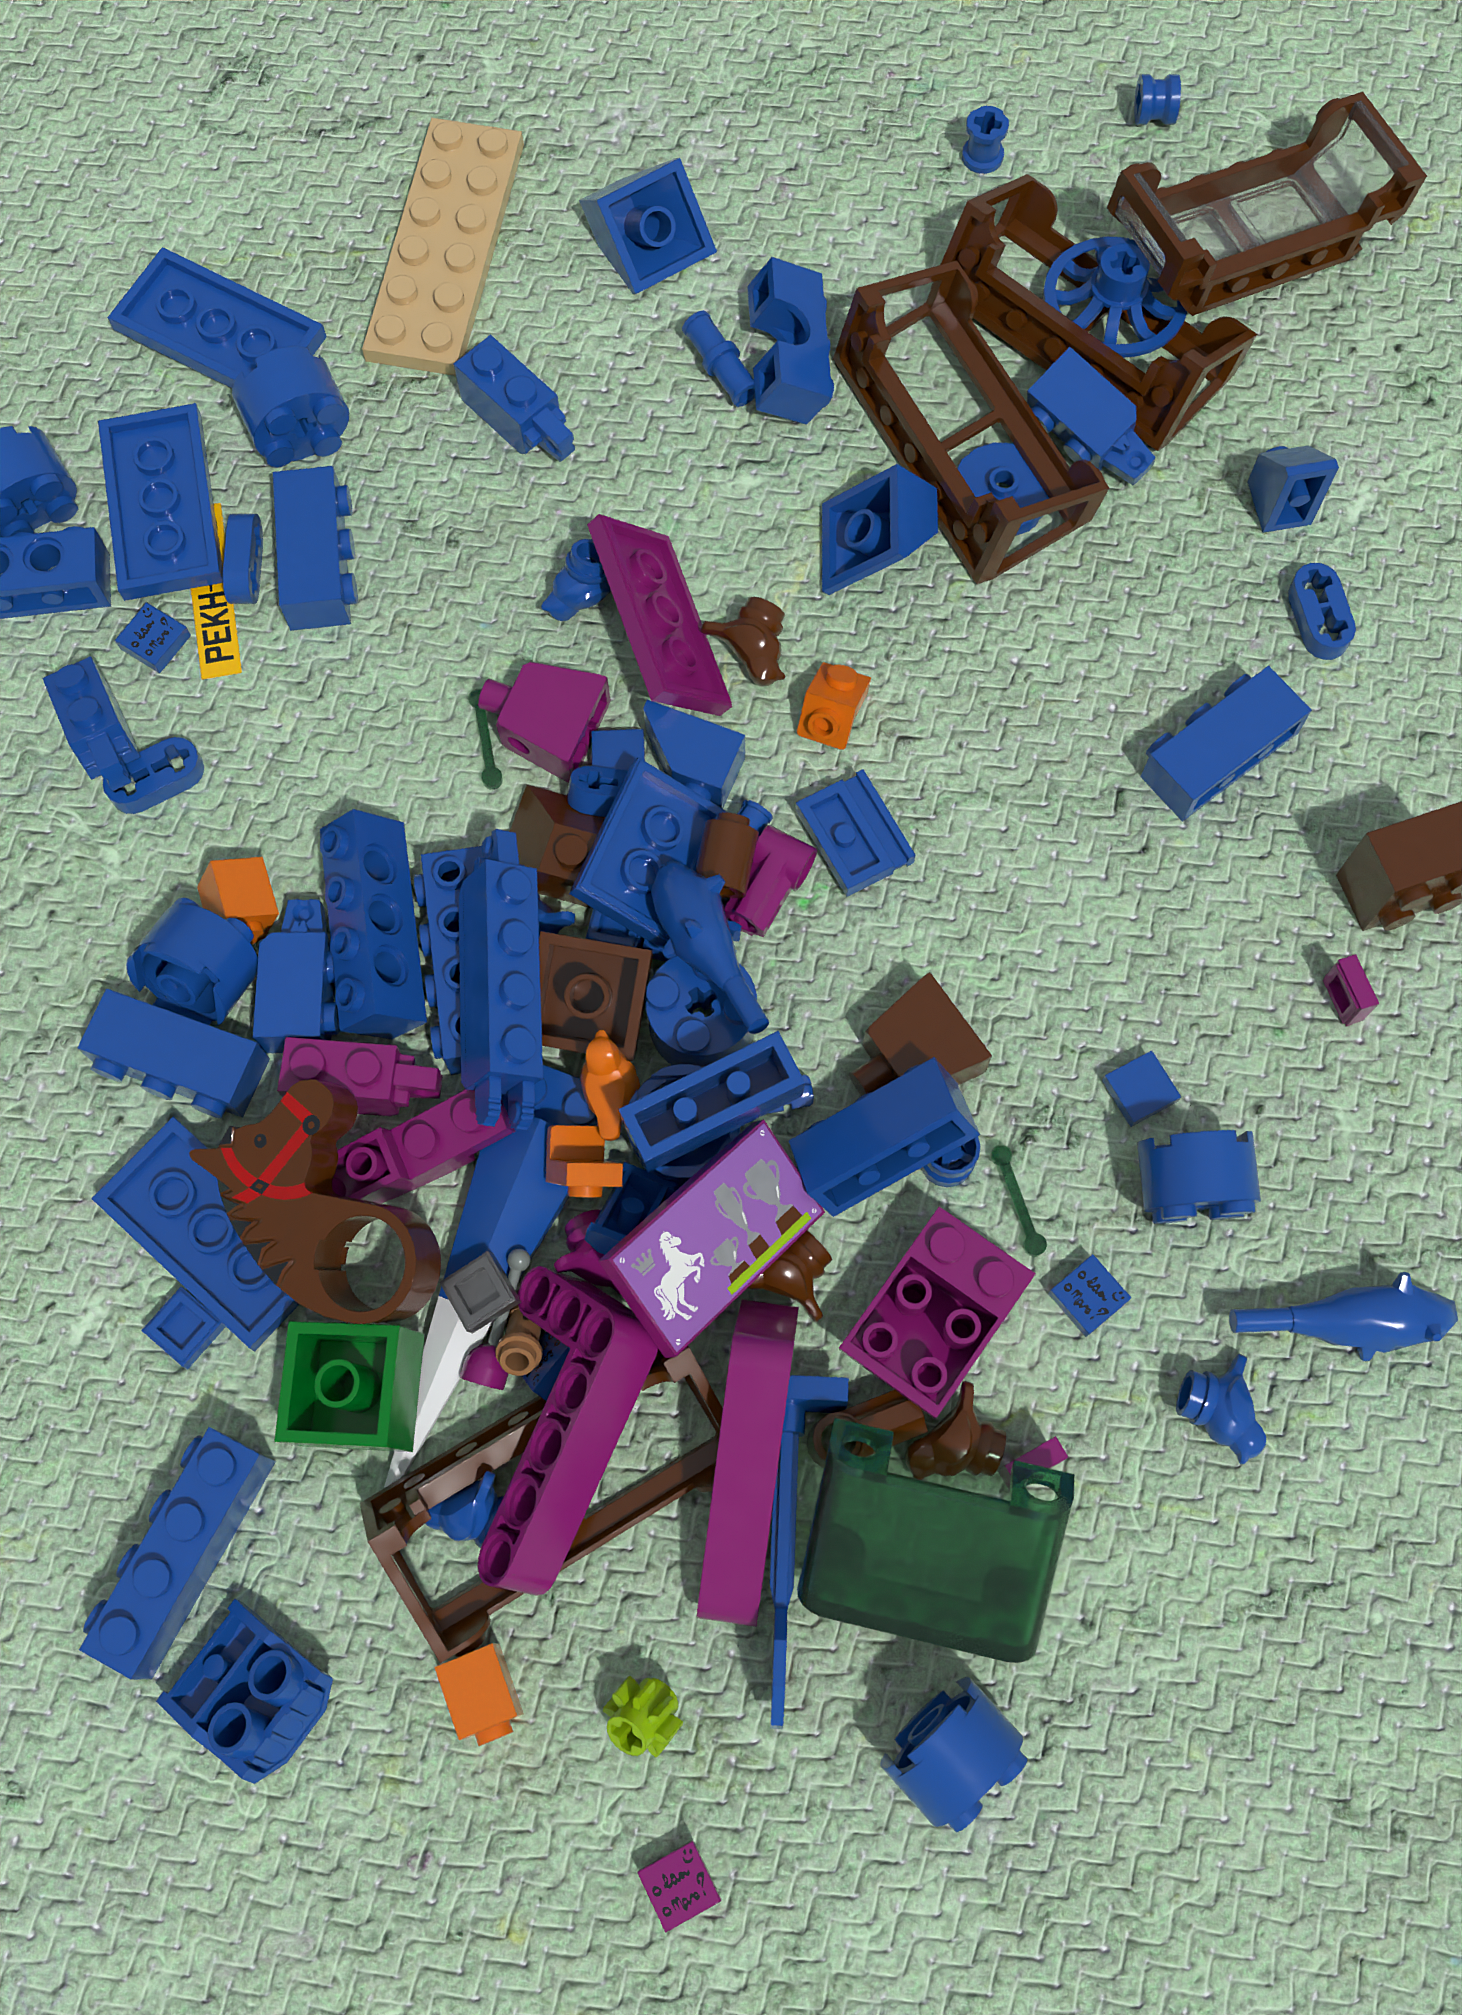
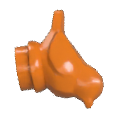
M599 1030L586 1049V1062L581 1069L580 1081L589 1109L597 1117L601 1138L613 1141L619 1138L622 1126V1119L618 1109L629 1104L636 1090L640 1088V1082L634 1065L618 1049L617 1045L610 1040L604 1030Z

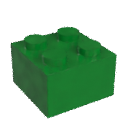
M289 1321L274 1442L302 1447L413 1452L425 1334L400 1325Z

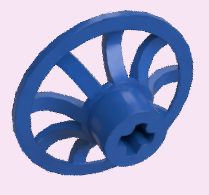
M1107 236L1093 238L1067 249L1053 262L1047 273L1043 289L1044 301L1060 313L1058 305H1072L1093 296L1085 310L1073 320L1074 323L1083 329L1090 325L1104 307L1109 308L1104 342L1102 343L1123 358L1148 354L1166 345L1179 332L1187 315V311L1180 301L1177 300V307L1163 305L1154 298L1152 292L1159 293L1164 291L1158 282L1159 278L1147 277L1150 268L1148 255L1137 240L1125 237ZM1153 247L1162 259V261L1165 263V255L1161 251ZM1095 249L1098 266L1093 269L1081 268L1072 260L1083 253ZM1062 271L1075 281L1086 282L1081 287L1070 291L1056 290L1057 280ZM1141 304L1155 317L1170 320L1167 327L1157 335L1148 328ZM1122 310H1127L1129 321L1140 342L1116 344Z

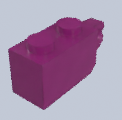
M286 1037L277 1091L283 1097L292 1085L302 1080H319L345 1087L354 1095L358 1105L357 1114L390 1117L399 1115L400 1107H409L410 1098L440 1099L443 1075H441V1071L438 1068L415 1066L414 1056L401 1054L396 1045Z

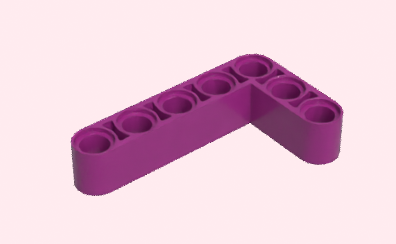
M542 1266L532 1268L521 1282L518 1297L521 1300V1303L518 1304L519 1310L529 1320L568 1346L570 1351L478 1556L479 1577L484 1584L535 1596L545 1594L554 1584L658 1351V1347L630 1308L590 1282L564 1273H558L555 1270Z
M741 1300L729 1358L698 1599L697 1618L757 1627L799 1307Z

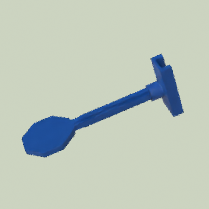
M790 1375L772 1508L770 1591L775 1613L770 1729H783L787 1610L794 1588L799 1437L805 1436V1412L836 1413L847 1408L849 1378Z

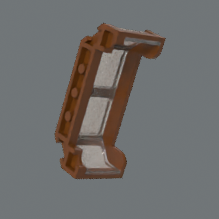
M1360 92L1342 99H1332L1323 105L1318 111L1316 121L1304 143L1285 149L1278 148L1267 155L1246 162L1239 161L1228 168L1207 175L1200 174L1189 181L1168 188H1158L1161 181V173L1155 164L1150 162L1132 164L1126 169L1121 170L1107 209L1113 217L1125 226L1159 275L1158 282L1172 300L1175 301L1177 299L1180 301L1184 309L1194 316L1349 261L1363 249L1359 241L1364 232L1372 229L1375 223L1386 219L1392 225L1407 212L1427 175L1364 92Z

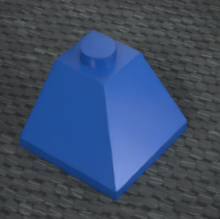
M680 158L672 159L622 178L579 200L598 247L632 294H637L717 252Z
M896 464L822 503V592L831 595L906 558L938 533L937 488L899 464Z

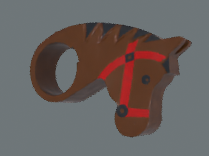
M319 1080L299 1081L289 1088L276 1107L262 1121L242 1127L229 1126L218 1148L194 1149L189 1152L194 1162L217 1178L220 1196L229 1220L257 1265L276 1286L300 1305L324 1317L349 1323H392L413 1316L432 1297L440 1277L441 1254L437 1239L429 1225L420 1216L405 1208L340 1196L332 1189V1180L338 1163L336 1142L353 1127L358 1112L356 1098L345 1087ZM380 1219L396 1232L402 1243L405 1255V1270L401 1284L391 1299L382 1306L373 1309L356 1297L349 1285L346 1271L341 1270V1264L346 1265L349 1247H345L346 1242H352L356 1234L364 1226Z

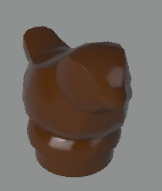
M749 597L745 606L739 608L736 620L727 623L703 622L700 630L701 633L723 640L745 665L749 677L755 684L764 687L773 684L777 680L785 679L786 676L780 670L778 664L781 657V643L777 638L783 630L782 621L785 613L777 605L763 598Z
M806 1231L748 1288L764 1289L797 1301L816 1323L823 1317V1314L814 1297L813 1280L825 1273L824 1268L832 1261V1257L825 1247L810 1232Z
M962 1381L956 1406L927 1436L915 1440L908 1446L905 1453V1462L913 1474L914 1483L919 1484L922 1479L933 1474L944 1477L955 1476L963 1470L975 1476L980 1473L993 1476L996 1473L1005 1451L1006 1432L995 1428L992 1422H979L973 1408L974 1384L972 1382Z

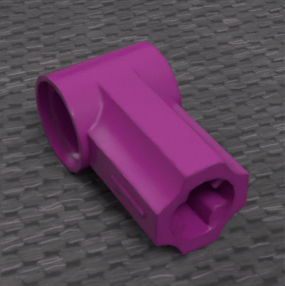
M768 825L757 840L746 897L730 898L724 908L726 918L729 921L740 924L742 926L741 931L751 936L758 935L764 937L791 890L797 891L806 879L815 861L817 848L772 825Z

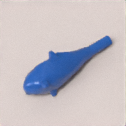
M669 861L660 867L651 887L657 918L669 938L662 953L668 959L678 956L692 968L707 976L726 993L750 1034L762 1032L769 1025V1020L745 982L739 967L735 945L720 896V892L725 884L724 878L720 874L706 878L677 861Z
M1400 1272L1392 1285L1349 1288L1319 1301L1297 1306L1231 1309L1229 1313V1325L1233 1333L1288 1331L1320 1339L1332 1345L1357 1347L1362 1361H1370L1376 1351L1385 1353L1420 1343L1440 1341L1458 1321L1455 1301L1416 1287L1412 1284L1408 1272Z

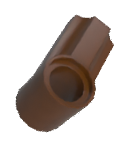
M892 1390L842 1411L830 1413L816 1422L808 1433V1453L813 1461L822 1468L830 1470L841 1469L856 1461L927 1433L925 1416L921 1408L896 1390ZM826 1426H839L847 1432L850 1438V1448L846 1456L840 1458L833 1457L825 1451L822 1446L821 1437Z

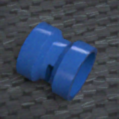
M979 1137L973 1138L921 1168V1171L929 1181L937 1186L953 1187L960 1185L968 1179L979 1158L981 1148Z

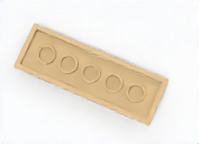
M431 118L362 347L366 362L456 376L453 364L463 357L467 350L524 147L522 131Z

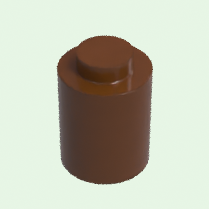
M728 812L719 813L717 819L705 822L695 871L706 878L720 874L725 880V884L720 892L721 897L744 898L746 897L759 832L749 826L750 819Z

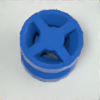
M1150 74L1139 75L1134 102L1136 125H1147L1151 120H1161L1164 125H1175L1181 99V80L1179 74H1168L1164 79H1154Z

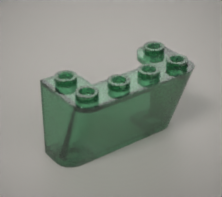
M834 1418L797 1586L798 1598L802 1605L811 1613L820 1617L1004 1662L1020 1663L1031 1659L1036 1654L1073 1504L1074 1474L1014 1460L1011 1469L1008 1501L888 1472L894 1435L893 1431ZM851 1441L863 1442L872 1447L876 1454L869 1457H859L848 1452L843 1445ZM1030 1484L1047 1486L1056 1493L1054 1500L1038 1499L1028 1492L1026 1486Z

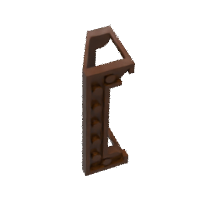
M1026 174L967 201L940 265L958 261L968 278L975 284L978 291V305L973 318L1046 371L1071 347L1136 405L1134 432L1156 451L1167 446L1235 375L1258 335L1240 321L1227 316L1211 321L1203 333L1184 321L1176 336L1162 347L1179 360H1170L1160 356L1151 362L1147 372L1144 373L1089 333L1109 312V308L1104 307L1090 325L1083 329L997 268V264L1006 246L999 239L1001 236L1007 237L1049 268L1064 251L1075 245L1071 240L1052 228L1057 217L1058 208L1055 196L1049 188L1029 174ZM1009 198L1002 216L995 226L996 209L992 206ZM1088 252L1072 260L1081 268L1093 269L1098 266L1097 259ZM1063 271L1060 274V276L1065 278L1067 281L1072 283L1077 288L1081 287L1083 284L1086 283L1075 281L1074 279L1067 276ZM1141 304L1148 328L1157 335L1167 327L1170 320L1155 317ZM1122 310L1121 319L1131 325L1127 310ZM1204 378H1206L1211 384L1190 405Z
M953 261L856 288L833 360L899 464L937 488L938 525L977 585L996 578L1090 522L1110 488L1105 482L1101 471L1090 461L1085 459L1078 460L1069 467L973 323L972 318L978 305V291L958 261ZM934 282L928 299L923 305L886 327L884 319L886 301L882 296ZM925 317L932 319L992 410L989 414L942 442L939 441L885 357L891 338ZM995 423H1000L1049 499L1020 508L1013 496L1001 500L996 499L992 493L975 497L947 452ZM1056 511L1059 512L1065 521L1063 524L1004 558L1023 522Z
M689 1346L678 1356L665 1358L658 1349L641 1390L644 1391L662 1382L676 1383L684 1378L715 1429V1436L585 1515L560 1571L692 1489L696 1488L699 1492L703 1493L712 1492L723 1408ZM540 1396L535 1397L360 1503L367 1542L440 1663L453 1655L460 1657L477 1649L486 1638L484 1632L488 1629L491 1622L489 1615L525 1593L491 1587L480 1580L438 1607L432 1608L429 1606L400 1550L407 1546L409 1538L417 1529L431 1520L430 1508L482 1478L486 1471L491 1472L525 1451L547 1402Z

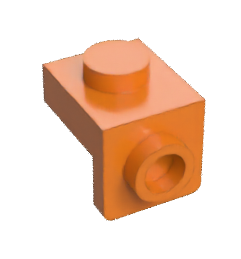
M823 662L806 691L797 734L840 750L845 749L849 742L854 719L868 694L871 677L859 674L849 666L831 665Z
M551 1125L547 1129L546 1182L568 1186V1196L602 1197L603 1187H622L623 1163L604 1160L605 1140L601 1138L598 1126Z

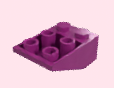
M939 1206L840 1345L839 1350L936 1419L1036 1273Z

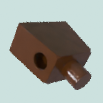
M929 972L865 1031L863 1047L871 1059L850 1072L849 1076L853 1085L862 1096L874 1092L897 1079L909 1068L923 1064L935 1057L959 1085L986 1072L992 1055Z

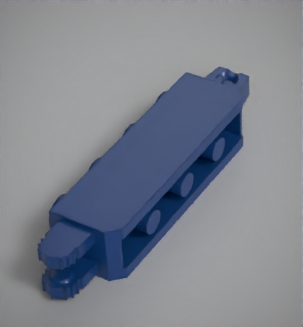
M495 829L491 832L492 835L486 837L482 842V856H478L475 859L473 872L463 880L459 892L461 1083L466 1090L475 1091L477 1124L495 1127L496 1122L500 1119L502 1094L508 1095V1118L511 1128L528 1131L535 1116L534 1085L543 1079L537 868L519 864L516 833Z

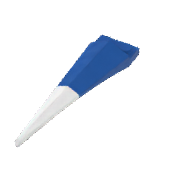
M543 1065V1079L534 1085L535 1116L528 1131L515 1129L514 1133L480 1150L444 1279L487 1251L494 1253L507 1278L510 1271L507 1259L511 1251L519 1248L524 1249L529 1253L531 1261L570 1197L568 1196V1186L546 1182L547 1129L551 1125L598 1126L597 1117L589 1109L585 1100L580 1078ZM502 1094V1101L509 1115L508 1095ZM442 1286L423 1349L413 1452L394 1451L384 1488L407 1474L459 1383L464 1360L472 1349L481 1345L495 1321L493 1320L473 1334L467 1332Z

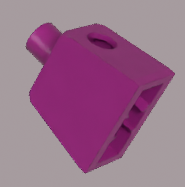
M528 662L522 666L513 687L487 679L481 689L478 706L480 709L499 715L496 726L501 744L505 748L569 783L572 771L581 767L592 744L591 731H598L611 699L608 678L603 675Z

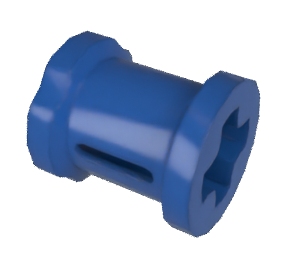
M981 106L977 110L971 111L967 117L966 132L969 134V140L963 146L962 161L970 171L987 174L994 172L1001 166L1004 158V148L1001 140L1005 138L1009 128V120L1001 109L994 106Z

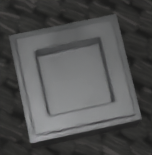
M489 1251L439 1282L464 1328L472 1334L521 1303L494 1253Z

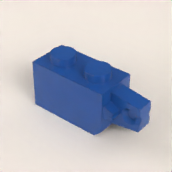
M491 334L453 364L461 400L520 454H526L535 446L540 445L561 462L575 451L573 433L564 425L566 416L559 409L557 394Z
M1071 347L1027 390V404L1047 434L1052 431L1065 443L1063 448L1074 462L1082 459L1088 460L1100 471L1105 467L1131 485L1136 484L1154 465L1156 457L1134 432L1136 405Z
M90 656L75 664L64 666L57 672L42 678L68 744L90 779L93 780L100 776L106 778L111 791L132 783L125 765L141 758V755L117 699L93 658Z
M288 900L281 932L270 933L259 943L253 1038L266 1054L283 1053L286 1037L331 1040L332 1035H338L340 1032L338 1008L336 1002H333L335 983L333 958L330 951V939L327 935L325 909L320 900Z

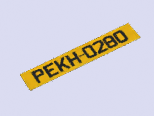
M215 503L214 510L223 568L226 540L221 503ZM223 583L191 588L201 679L205 680L242 673L234 604L227 602Z

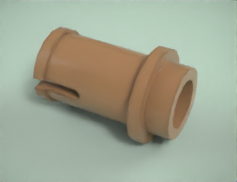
M518 1305L509 1311L505 1336L499 1340L496 1346V1358L505 1372L515 1376H522L536 1368L542 1359V1347L539 1343L542 1328L529 1319L524 1320Z

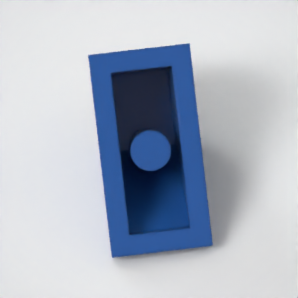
M1309 445L1294 448L1279 446L1264 453H1259L1247 483L1262 532L1311 525L1339 469L1337 460Z
M647 699L643 708L646 733L664 773L723 809L745 760V734Z

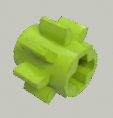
M628 1676L603 1707V1712L611 1717L607 1723V1733L611 1741L622 1752L632 1756H639L648 1749L654 1757H658L683 1725V1721L674 1716L678 1710V1700L675 1693L666 1683L656 1678H645L638 1685L633 1677Z

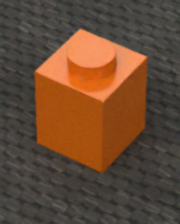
M263 857L212 860L209 862L197 886L203 908L219 915L223 919L236 918L244 922L254 935L250 944L264 939L279 912Z
M491 1643L434 1667L459 1740L475 1735L478 1746H482L513 1732L510 1720L524 1715L500 1644Z

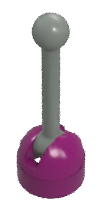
M520 1248L511 1251L507 1259L510 1267L508 1280L515 1291L521 1272L530 1265L529 1253ZM509 1311L495 1319L488 1343L479 1345L469 1352L464 1360L460 1378L479 1385L504 1390L509 1373L502 1369L496 1358V1346L502 1338Z

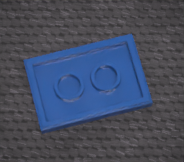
M638 757L631 764L569 894L658 947L664 948L669 938L657 918L652 899L651 887L660 867L671 860L677 861L695 871L705 822L717 819L719 813L727 811Z

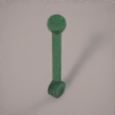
M476 688L470 692L468 701L475 708L485 765L481 779L487 789L495 790L502 785L503 777L501 771L495 767L486 710L480 709L478 706L481 689Z
M997 1145L991 1150V1160L1001 1168L1026 1238L1023 1242V1249L1029 1256L1038 1257L1046 1250V1239L1035 1231L1010 1164L1013 1157L1011 1149L1006 1145Z

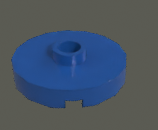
M993 442L975 448L961 460L957 468L975 497L992 493L996 499L1001 500L1013 496L1020 508L1049 499L1013 443ZM997 483H1004L1009 485L1010 487L1002 488L999 487ZM1043 516L1023 522L1016 536L1029 532L1038 524L1039 519Z

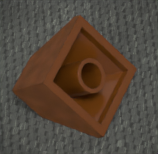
M526 785L510 832L516 833L519 864L537 868L539 894L592 908L570 895L569 892L606 817L580 813L568 804L567 795Z

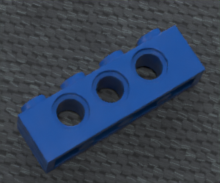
M73 526L67 527L62 531L36 534L19 532L9 537H0V619L111 607L110 554L95 527L83 528Z
M352 809L320 829V851L323 859L325 901L328 908L331 938L330 951L333 958L336 988L335 1002L338 1008L339 1028L341 1032L392 1040L427 1023L404 822Z

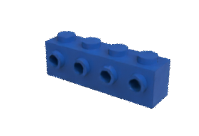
M482 846L421 854L423 874L414 875L419 907H427L428 923L420 924L419 926L424 957L432 956L434 974L425 975L427 1000L429 1007H438L439 1025L431 1026L430 1028L432 1048L435 1059L443 1058L451 1075L461 1074L459 892L463 880L473 872L475 859L478 856H482Z
M208 1427L203 1437L201 1435L195 1437L183 1454L180 1466L184 1470L172 1491L170 1489L165 1490L153 1505L149 1514V1522L152 1525L141 1544H134L122 1558L116 1572V1576L120 1580L108 1600H101L88 1616L83 1628V1632L87 1636L79 1650L130 1680L152 1679L276 1461L211 1427Z

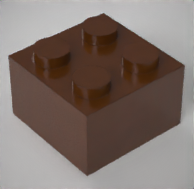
M1462 801L1365 834L1336 874L1362 931L1380 925L1383 926L1385 931L1393 930L1412 921L1416 917L1415 913L1431 908L1434 914H1439L1451 910L1462 903Z
M540 931L542 1046L586 1053V1049L595 1038L596 1033L599 1030H604L629 1061H634L654 951Z

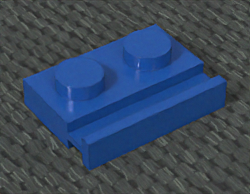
M864 769L856 772V776L846 781L842 779L796 802V813L846 897L892 875L894 870L904 865L908 867L914 863L916 856Z

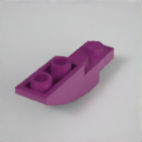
M465 1089L391 1130L379 1127L337 1150L338 1163L332 1180L333 1191L340 1196L382 1204L475 1161L474 1153L515 1132V1129L511 1128V1124H509V1115L502 1099L500 1119L496 1122L495 1127L477 1124L475 1091Z

